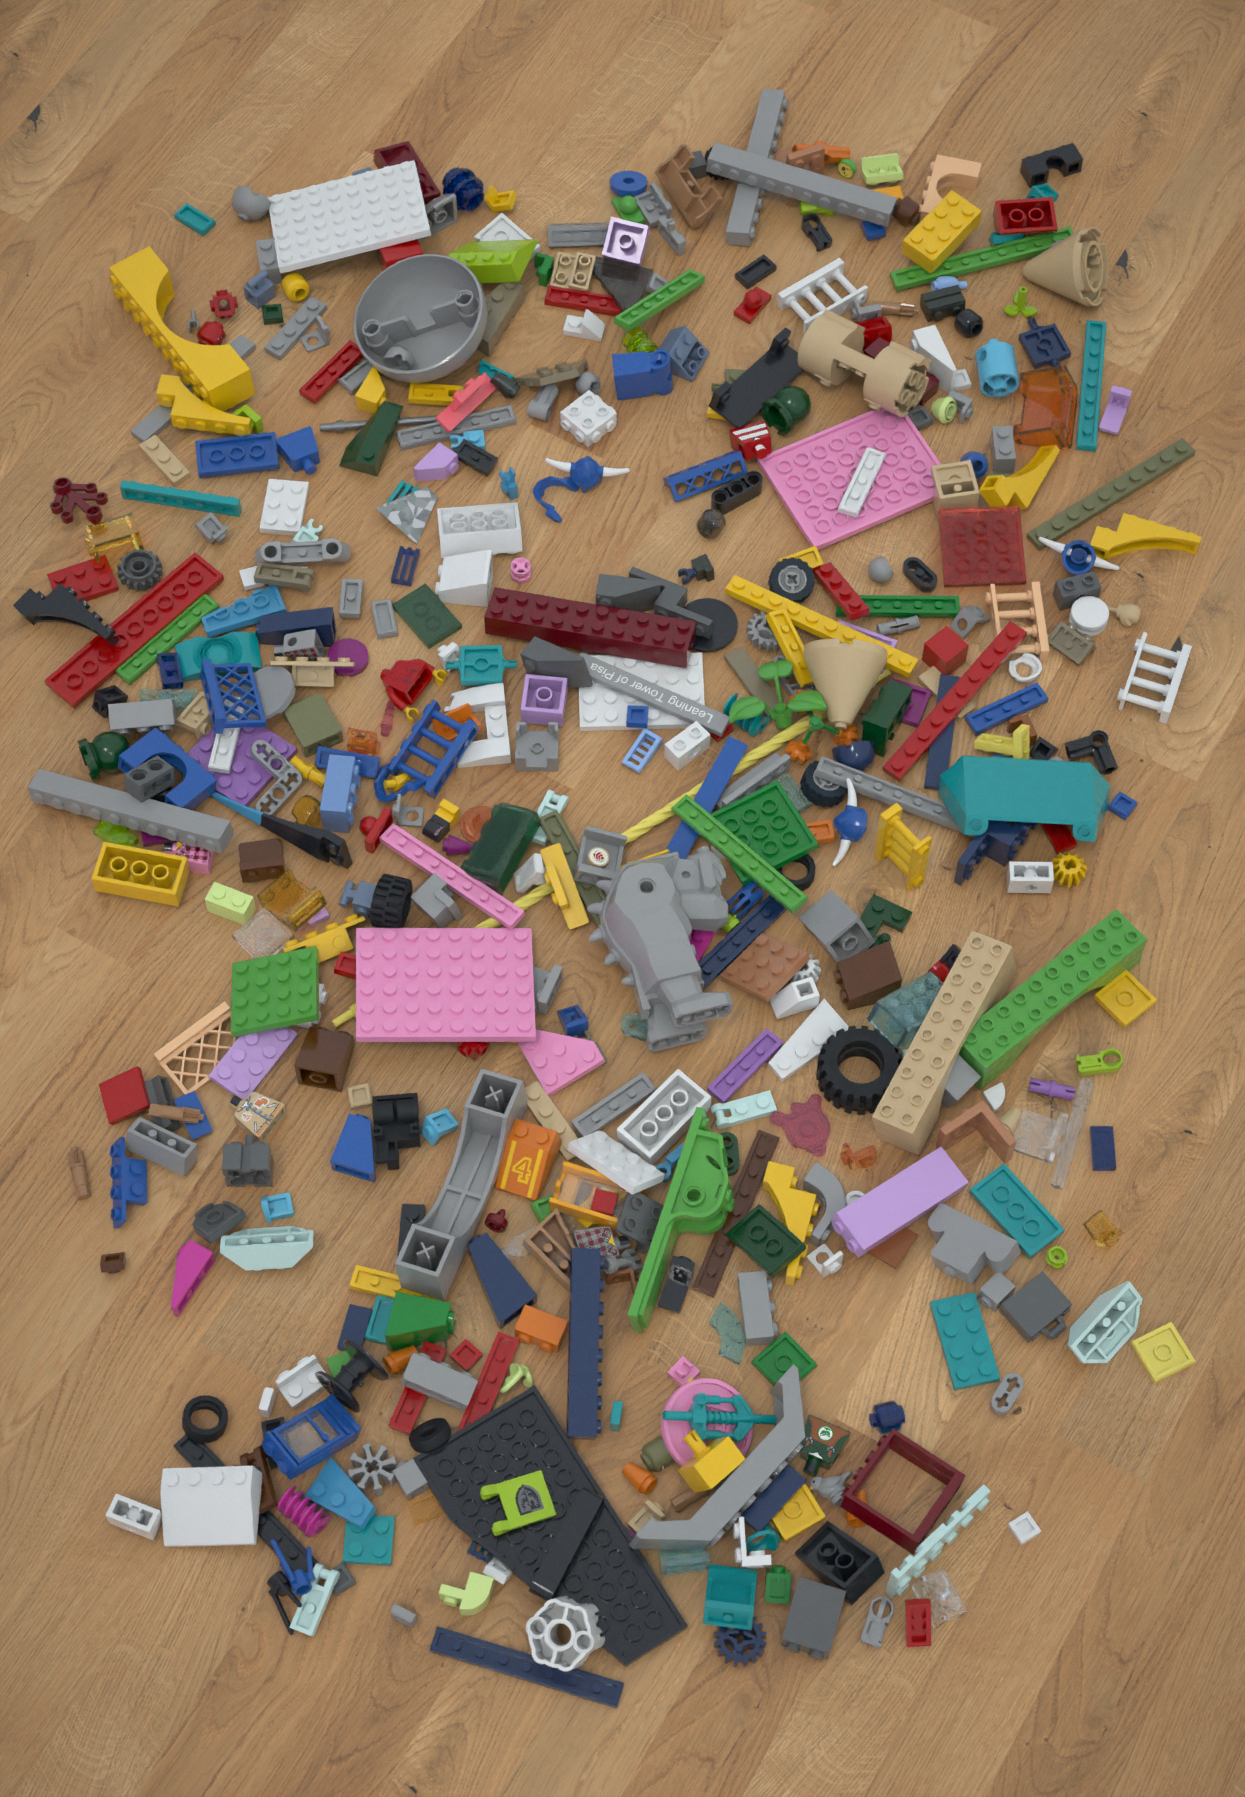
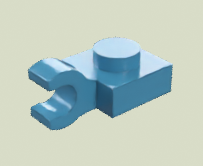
M510 467L509 471L505 473L500 471L502 492L504 494L507 493L510 500L518 498L517 484L515 483L516 474L513 468Z
M683 1143L672 1151L663 1163L656 1166V1169L666 1172L663 1183L670 1180L671 1172L676 1169L684 1146Z

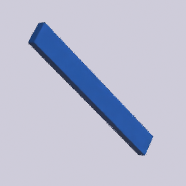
M731 736L728 737L694 798V801L709 814L713 811L748 747L745 743ZM681 821L666 849H669V853L678 852L680 859H686L699 834L684 821Z

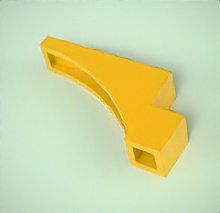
M161 374L156 391L157 400L160 406L172 407L170 416L173 427L210 431L219 434H234L237 436L252 434L250 418L236 416L216 409L191 393L182 383L180 376Z
M1057 445L1041 446L1028 464L1014 474L1006 477L1004 475L987 476L979 492L991 508L1008 505L1011 510L1027 509L1060 449Z
M1123 513L1117 532L1109 528L1097 526L1090 544L1095 551V555L1107 561L1109 558L1120 554L1145 549H1170L1197 554L1202 537L1191 532L1188 533L1171 526L1168 527L1156 523L1155 521Z
M768 1161L762 1190L767 1191L772 1198L784 1226L805 1244L806 1237H811L814 1224L810 1223L811 1217L817 1216L819 1203H815L816 1194L795 1189L798 1176H794L795 1167ZM805 1244L806 1249L788 1265L785 1284L794 1286L796 1278H801L803 1266L799 1264L801 1257L806 1258L809 1245Z

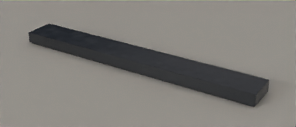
M186 1434L173 1445L175 1450L193 1468L227 1467L205 1443L193 1441ZM269 1510L260 1514L257 1535L275 1554L276 1552L271 1544V1540L274 1539L292 1572L302 1569L308 1573L306 1548ZM312 1556V1564L314 1568V1566L317 1563L319 1564V1562Z

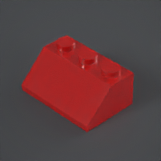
M1053 197L995 201L993 219L995 231L999 235L1056 232L1058 230Z

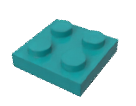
M373 1515L364 1530L346 1521L343 1563L391 1566L395 1516Z

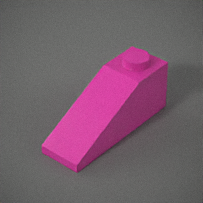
M189 1240L186 1245H182L177 1254L171 1309L177 1317L216 1261L212 1251L192 1240Z

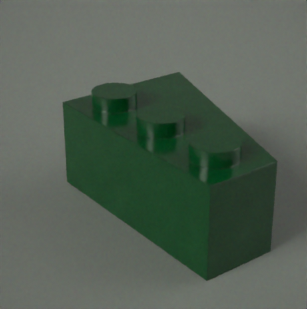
M891 679L886 686L881 687L877 700L874 699L872 701L869 713H865L861 720V725H863L862 741L873 742L875 754L882 757L887 752L886 744L888 739L892 741L895 736L892 731L897 723L901 724L912 700L913 688Z

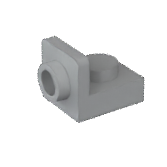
M854 300L853 308H851V317L856 322L881 317L882 313L880 304L861 308L858 300Z

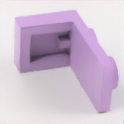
M1112 386L1099 430L1114 435L1118 434L1129 406L1131 390Z

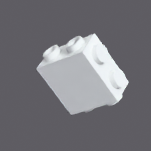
M588 390L560 412V424L565 431L573 434L578 442L589 447L593 443H597L604 434L611 432L616 427L617 413L613 407L606 405L598 395Z

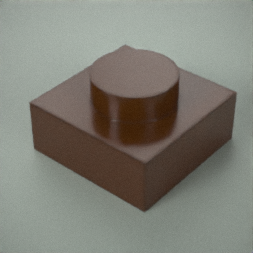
M125 1252L101 1255V1273L108 1272L114 1274L125 1270Z

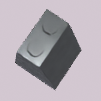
M799 1577L781 1645L785 1646V1649L792 1653H799V1651L808 1653V1656L815 1660L828 1659L846 1591Z

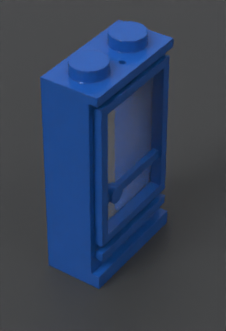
M331 1394L325 1400L274 1430L266 1432L261 1445L265 1453L271 1456L277 1463L279 1470L292 1480L355 1442L361 1427L337 1398Z

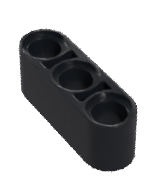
M750 471L715 490L711 495L712 513L718 516L725 515L759 496L762 492V475L757 471Z

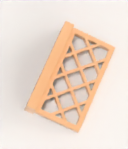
M225 1001L154 1053V1061L159 1067H162L184 1095L193 1091L196 1092L211 1081L208 1078L209 1075L199 1074L201 1063L214 1064L215 1068L220 1062L217 1061L218 1051H228L231 1048L219 1046L220 1035L233 1036L229 1031H221L222 1023L229 1018L231 1019L230 1007ZM208 1034H217V1045L204 1044V1037ZM233 1037L234 1044L236 1042V1037ZM190 1047L200 1048L199 1058L186 1057L187 1049ZM203 1048L216 1049L215 1060L202 1059ZM173 1060L182 1061L181 1072L171 1071L167 1064ZM185 1061L198 1063L197 1073L184 1072ZM183 1076L196 1078L195 1085L189 1090L182 1084Z

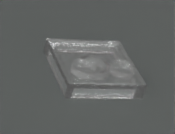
M263 907L236 930L232 937L253 958L275 955L285 946L284 943L294 939V934Z

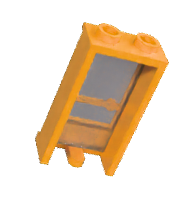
M564 1161L563 1173L560 1180L558 1179L556 1182L554 1197H550L549 1210L554 1211L557 1208L559 1212L615 1229L628 1191L598 1171ZM596 1189L618 1194L613 1217L590 1210Z

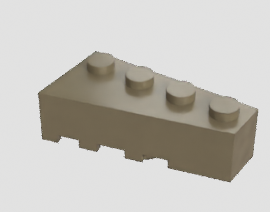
M501 282L486 297L488 307L487 324L481 343L477 348L486 356H491L494 346L499 343L502 333L507 330L510 320L514 318L524 302V284L521 282Z

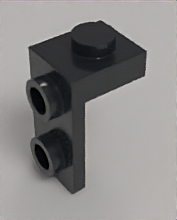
M685 1256L672 1257L670 1272L659 1299L658 1307L680 1313L694 1275L695 1263Z

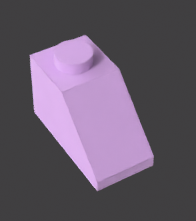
M439 442L413 468L415 480L421 482L447 479L459 467L458 454Z

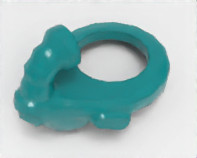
M767 1525L763 1530L752 1534L746 1539V1550L748 1552L764 1551L765 1549L776 1550L780 1542L779 1533ZM765 1535L760 1541L750 1544L756 1537Z

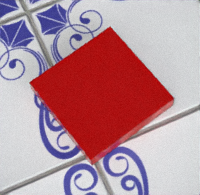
M138 1066L99 1084L108 1122L111 1125H115L150 1108V1100L142 1070Z

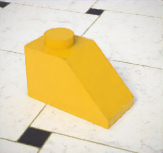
M374 367L371 368L355 395L357 408L372 414L376 412L384 401L388 402L385 387L378 371Z

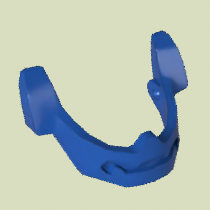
M549 476L536 483L533 488V494L536 500L546 509L545 515L551 520L561 523L562 518L554 510L555 507L541 500V497L544 496L545 489L551 486H563L574 492L578 491L579 486L572 481L571 477L561 479Z
M389 764L380 766L379 776L374 782L376 797L380 801L390 802L397 800L398 794H401L403 797L409 791L420 789L424 785L425 780L408 781L397 793L387 795L383 782L387 779L390 771Z

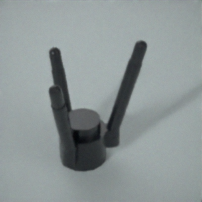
M278 1571L267 1581V1585L271 1588L268 1593L273 1598L289 1634L293 1635L294 1631L290 1628L291 1624L278 1595L280 1597L288 1595L299 1608L302 1607V1603L291 1591L292 1587L286 1575L282 1571Z

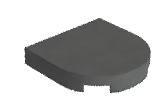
M222 1201L223 1204L216 1205L210 1203L202 1207L195 1214L196 1218L193 1222V1227L197 1235L211 1244L246 1219L245 1212L228 1201Z

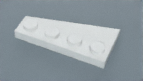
M823 999L769 1061L768 1067L781 1082L785 1081L818 1058L820 1049L823 1044H826L827 1039L831 1035L836 1037V1031L842 1028L847 1031L848 1025L830 1004Z

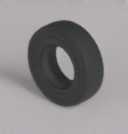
M444 1418L430 1419L417 1426L410 1433L409 1442L416 1452L431 1451L449 1439L451 1428Z

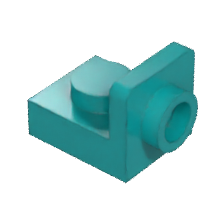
M1048 184L1032 186L1026 199L1053 197V202H1055L1059 194Z

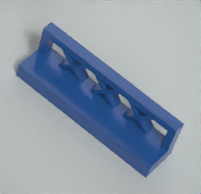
M734 450L663 477V481L666 486L670 487L673 499L676 502L734 480L748 473L741 451ZM738 461L741 472L734 474L729 469L733 462ZM720 469L724 471L721 479L717 481L712 479L713 471ZM700 475L706 479L703 486L698 488L692 484L695 478ZM682 482L688 485L685 493L677 494L676 484Z

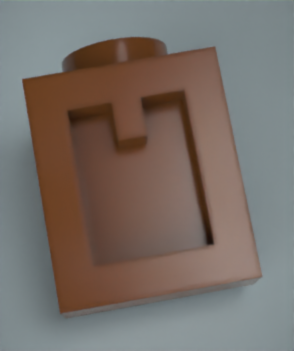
M1028 714L1012 717L1008 720L1007 724L1008 734L1013 733L1021 724L1030 725V747L1033 746L1037 739V733Z

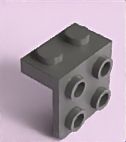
M627 1192L615 1227L616 1231L636 1241L635 1250L641 1254L647 1253L663 1205L640 1193L632 1195Z

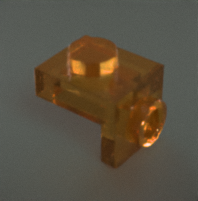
M845 1143L842 1146L840 1156L844 1165H848L850 1170L854 1171L861 1167L868 1168L872 1166L876 1161L877 1150L874 1145H871L853 1153L848 1143Z

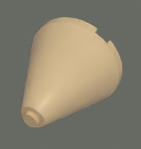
M1094 226L1080 229L1029 260L1023 267L1024 276L1028 281L1080 304L1098 306L1104 299L1100 297L1101 290H1107L1109 273L1106 244L1100 243L1098 236H1102L1101 232Z
M822 639L809 642L804 646L803 659L816 690L822 695L827 710L825 712L828 720L835 729L845 730L847 726H851L886 665L887 650L882 646L854 639L853 644L840 643V639Z

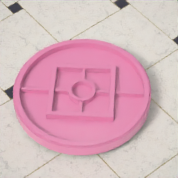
M711 1378L697 1379L687 1382L676 1389L666 1402L663 1411L688 1412L693 1403V1396L699 1393L716 1395L721 1398H731L734 1395L741 1394L723 1381ZM720 1403V1405L706 1404V1411L735 1412L730 1403ZM661 1418V1432L664 1444L671 1457L682 1466L695 1455L682 1439L692 1429L688 1421H671ZM706 1424V1430L721 1431V1433H731L735 1428V1424ZM753 1426L743 1440L733 1442L743 1456H745L749 1449ZM705 1439L702 1441L705 1443V1445H707L710 1441L714 1439Z

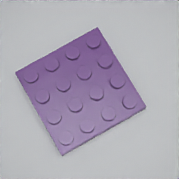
M212 726L208 735H204L187 755L196 759L202 768L215 776V779H217L215 792L249 807L274 779L250 755V748L257 740L268 742L288 762L296 755L297 748L266 727L241 728L230 774L209 771L208 765L216 737ZM262 746L260 748L257 747V754L263 753L264 748ZM269 754L264 759V761L267 762V760L272 756V754ZM272 760L270 763L274 770L281 769L280 761Z

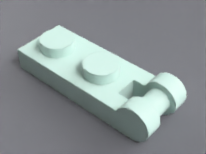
M549 789L525 834V839L545 846L548 839L538 823V818L555 810L561 816L568 804L569 797L557 795L555 791Z
M770 1090L727 1103H717L710 1108L712 1114L716 1116L717 1120L715 1123L718 1129H724L777 1113ZM730 1112L731 1117H725L724 1113Z
M318 1563L313 1568L316 1580L311 1582L312 1589L307 1594L302 1595L300 1600L302 1607L297 1608L290 1628L312 1637L316 1633L333 1588L340 1576L339 1571L334 1569L329 1571L325 1569L324 1565ZM320 1578L326 1580L324 1587L318 1585Z

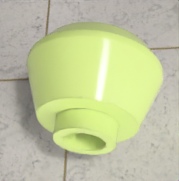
M952 397L938 398L933 402L931 411L936 419L946 424L955 417L957 404Z

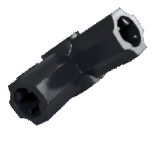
M1096 730L1090 736L1065 743L1066 754L1070 761L1092 755L1100 774H1111L1118 768L1108 743V735L1104 731ZM1099 741L1102 745H1096L1094 742Z

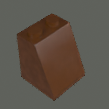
M890 941L837 962L834 978L836 984L840 983V998L842 1003H846L848 1010L899 999L902 977Z
M310 1027L294 1064L298 1084L342 1092L355 1045L353 1035L345 1031H329L324 1027Z

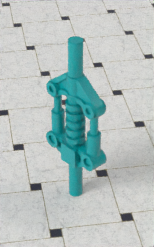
M699 1393L693 1396V1403L688 1412L663 1411L662 1413L663 1420L688 1421L691 1429H695L702 1440H715L729 1436L733 1442H739L743 1440L754 1424H776L775 1415L754 1414L741 1395L721 1398L716 1395ZM720 1403H730L735 1412L706 1411V1404L720 1405ZM706 1424H735V1428L731 1433H721V1431L706 1430Z

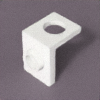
M822 1244L807 1255V1259L824 1278L830 1273L834 1274L841 1268L843 1253L840 1250L834 1255L825 1244ZM819 1253H825L829 1257L823 1265L816 1261V1256Z

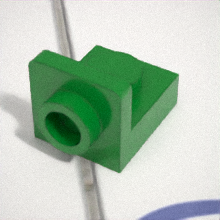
M535 253L534 264L535 268H537L536 276L539 277V285L547 287L554 269V257Z
M772 1565L771 1568H766L765 1602L789 1604L791 1572L786 1569V1566Z

